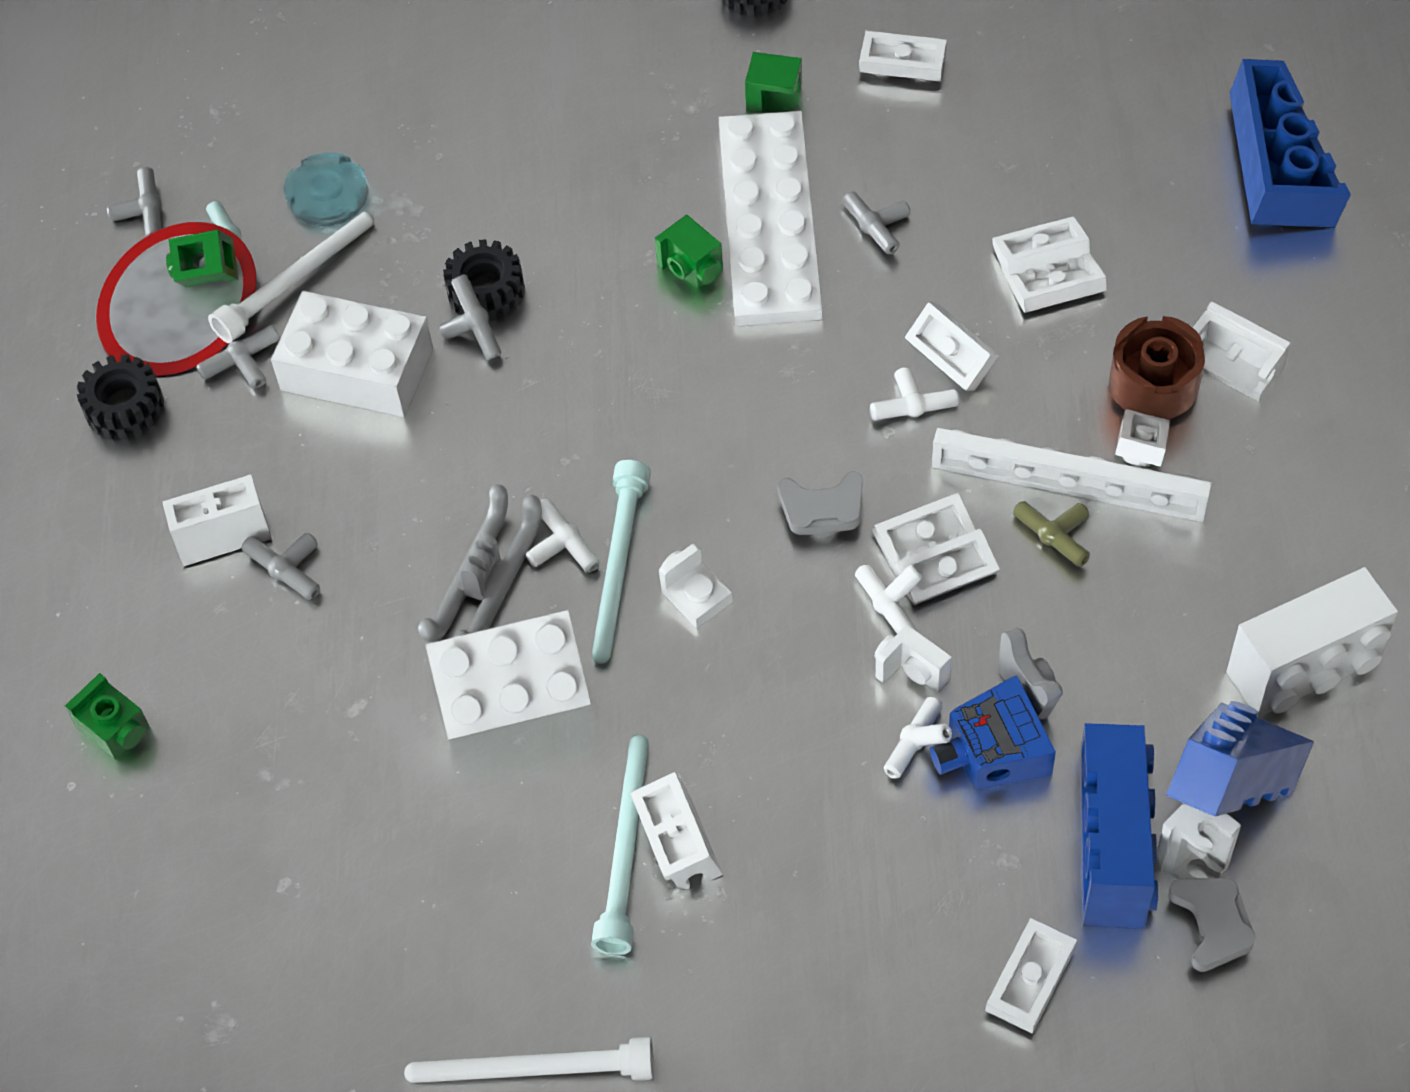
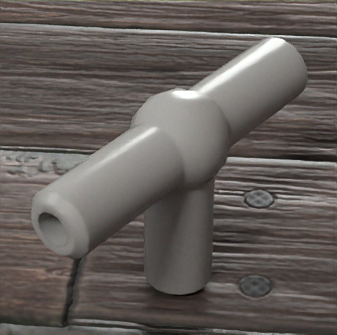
M142 167L137 171L140 198L109 205L107 213L109 219L113 222L143 215L145 235L147 237L162 229L159 213L162 203L156 192L153 169Z
M848 192L843 197L842 202L858 220L860 229L865 234H869L886 254L895 253L900 244L885 226L910 215L908 203L900 201L878 211H871L856 192Z
M464 274L452 279L451 283L465 313L442 323L440 326L441 335L448 340L472 329L487 360L501 355V349L488 323V312L480 305L468 276Z
M270 325L242 341L236 340L231 342L224 351L199 363L196 367L202 379L207 380L236 364L252 388H259L264 385L266 377L251 355L279 341L280 336L276 328Z
M304 533L282 555H278L254 536L248 537L243 542L242 551L265 567L273 579L284 581L308 600L314 599L320 591L319 584L296 568L317 547V540L313 535Z

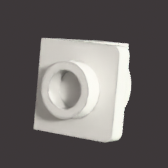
M695 543L683 551H676L669 555L659 569L661 593L696 628H699L733 602L732 592L702 563L701 549Z
M908 624L895 637L888 635L875 652V678L882 683H885L900 666L903 667L905 673L914 682L920 685L926 684L937 693L950 681L952 657Z

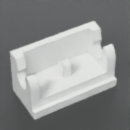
M1213 301L1193 326L1203 342L1205 355L1203 372L1259 402L1283 371L1290 342Z
M251 475L162 502L169 530L183 567L242 549L243 542L251 536H254L261 542L272 539Z
M675 772L630 793L666 881L672 879L679 889H689L690 883L688 878L695 874L703 873L704 877L710 881L723 875L690 794Z
M1183 803L1163 824L1157 848L1156 863L1153 864V867L1159 873L1163 870L1166 871L1175 880L1194 879L1197 877L1190 875L1187 867L1197 863L1202 865L1207 872L1220 877L1228 869L1241 824L1228 814L1214 817Z

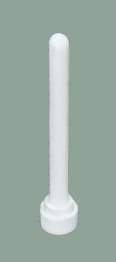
M369 212L359 214L240 304L222 305L208 316V320L217 336L226 343L235 341L245 333V327L249 324L248 319L371 228L374 224L373 215Z
M651 1037L630 1038L629 1044H620L618 1050L412 1062L405 1068V1077L411 1083L621 1071L622 1076L631 1075L632 1081L654 1079L653 1042Z

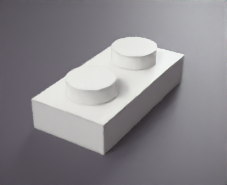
M865 31L859 60V72L941 81L947 40Z
M934 302L927 303L905 336V339L966 391L976 390L999 356L938 303Z
M1126 409L1121 423L1115 455L1123 456L1127 463L1134 466L1149 467L1152 464L1161 467L1166 451L1170 420Z
M1030 918L986 1003L985 1011L1033 1034L1076 949L1077 940Z

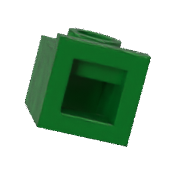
M687 214L655 237L657 265L661 269L669 266L675 276L679 279L685 278L697 289L704 284L712 283L719 276L720 272L723 271L722 243Z
M219 230L168 239L170 253L166 255V266L174 282L188 288L225 280L230 282L238 280L232 237ZM204 257L205 267L200 268L199 263Z
M101 673L65 705L76 728L115 760L125 750L136 746L142 739L144 732L150 727L142 709L108 683L106 677Z

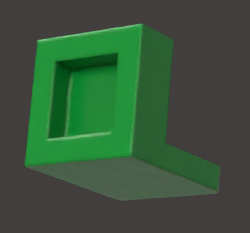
M753 52L745 80L746 111L762 113L768 91L786 94L799 92L802 86V58Z

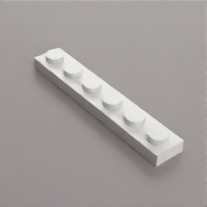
M937 428L933 441L932 468L1198 522H1203L1212 484V482L1199 480L1191 475L1153 471L1148 467L1108 462L1100 457H1083L1063 453L1050 447L1038 448L1018 444L1005 438L992 439L972 435L967 431L959 429L947 430Z

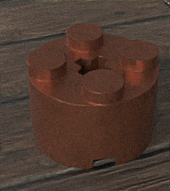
M1163 316L1162 321H1147L1148 317L1138 318L1128 323L1116 338L1108 390L1110 395L1124 410L1129 409L1169 420L1186 412L1197 399L1205 364L1203 342L1193 327L1177 318Z

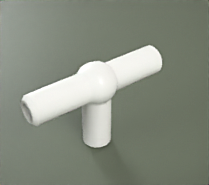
M903 367L898 369L894 375L902 398L874 402L870 405V414L874 420L904 415L918 417L924 412L957 407L960 403L958 391L955 389L920 394L911 369Z
M549 498L541 499V518L554 534L526 552V558L533 567H538L566 548L586 573L595 571L599 567L600 561L580 537V531L577 526L569 523Z
M870 565L860 566L856 570L855 577L873 600L874 609L879 614L884 615L897 634L906 624L917 631L900 607L899 601L923 578L921 570L915 565H909L886 588Z
M926 698L911 724L902 729L900 741L884 766V771L889 777L900 778L915 752L922 749L923 746L948 743L951 740L952 731L947 724L933 725L943 708L942 703L937 698Z

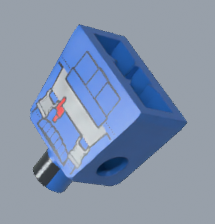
M1018 676L1007 679L955 708L949 717V727L952 731L951 740L948 743L930 747L933 764L940 775L964 766L973 786L980 790L1050 776L1053 774L1056 751Z

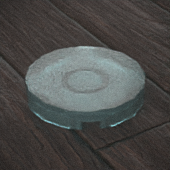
M321 153L307 157L301 161L302 166L298 167L295 171L293 168L290 170L284 182L283 190L290 212L298 220L315 226H331L352 218L365 205L369 192L364 169L359 164L357 166L351 162L350 157L338 153Z

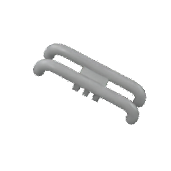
M497 484L492 486L489 492L490 504L485 521L434 618H426L419 623V633L425 641L436 642L446 634L466 596L481 600L482 602L467 631H456L453 638L489 629L526 557V552L529 551L538 532L542 506L537 496L530 495L524 499L521 525L504 559H501L496 537L501 530L507 513L508 493L503 485Z

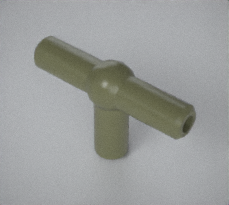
M1021 501L1015 506L1013 510L1014 516L1037 533L1043 544L1053 546L1078 567L1088 562L1090 552L1067 535L1068 532L1089 517V511L1085 505L1077 503L1053 521L1048 520L1026 501Z

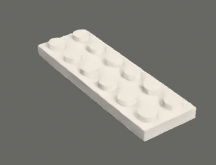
M802 111L719 117L735 326L822 320V303Z

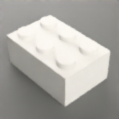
M302 291L271 358V362L281 391L405 417L433 350L426 316Z
M1363 567L1239 624L1226 673L1246 703L1259 712L1257 717L1271 711L1282 713L1294 706L1299 698L1314 691L1316 694L1325 693L1335 687L1341 678L1354 672L1359 675L1365 674L1378 666L1382 661V654L1391 636V630L1398 611L1368 570Z
M568 610L425 644L448 740L591 705Z

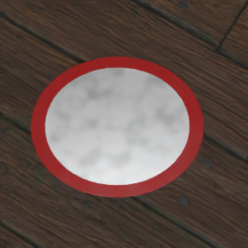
M186 222L171 225L148 235L136 243L113 267L105 280L98 299L96 325L99 339L109 356L114 355L116 362H120L121 355H129L131 362H133L135 357L143 360L144 365L148 363L151 366L155 376H166L197 367L199 363L219 353L229 343L224 342L217 336L209 323L208 316L222 305H238L256 292V268L249 249L230 230L206 222ZM219 230L233 238L238 280L231 282L225 280L186 288L174 282L173 278L169 275L166 266V255L170 253L168 239ZM204 257L199 263L200 268L205 267Z

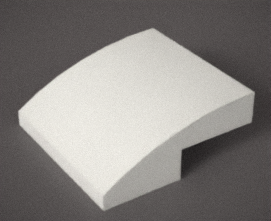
M1074 216L992 238L993 247L1000 266L1024 313L1107 291L1106 275L1090 254L1089 238Z
M959 493L878 523L872 529L896 578L909 565H915L923 573V578L906 594L914 606L995 574L1000 570L981 528L975 530Z

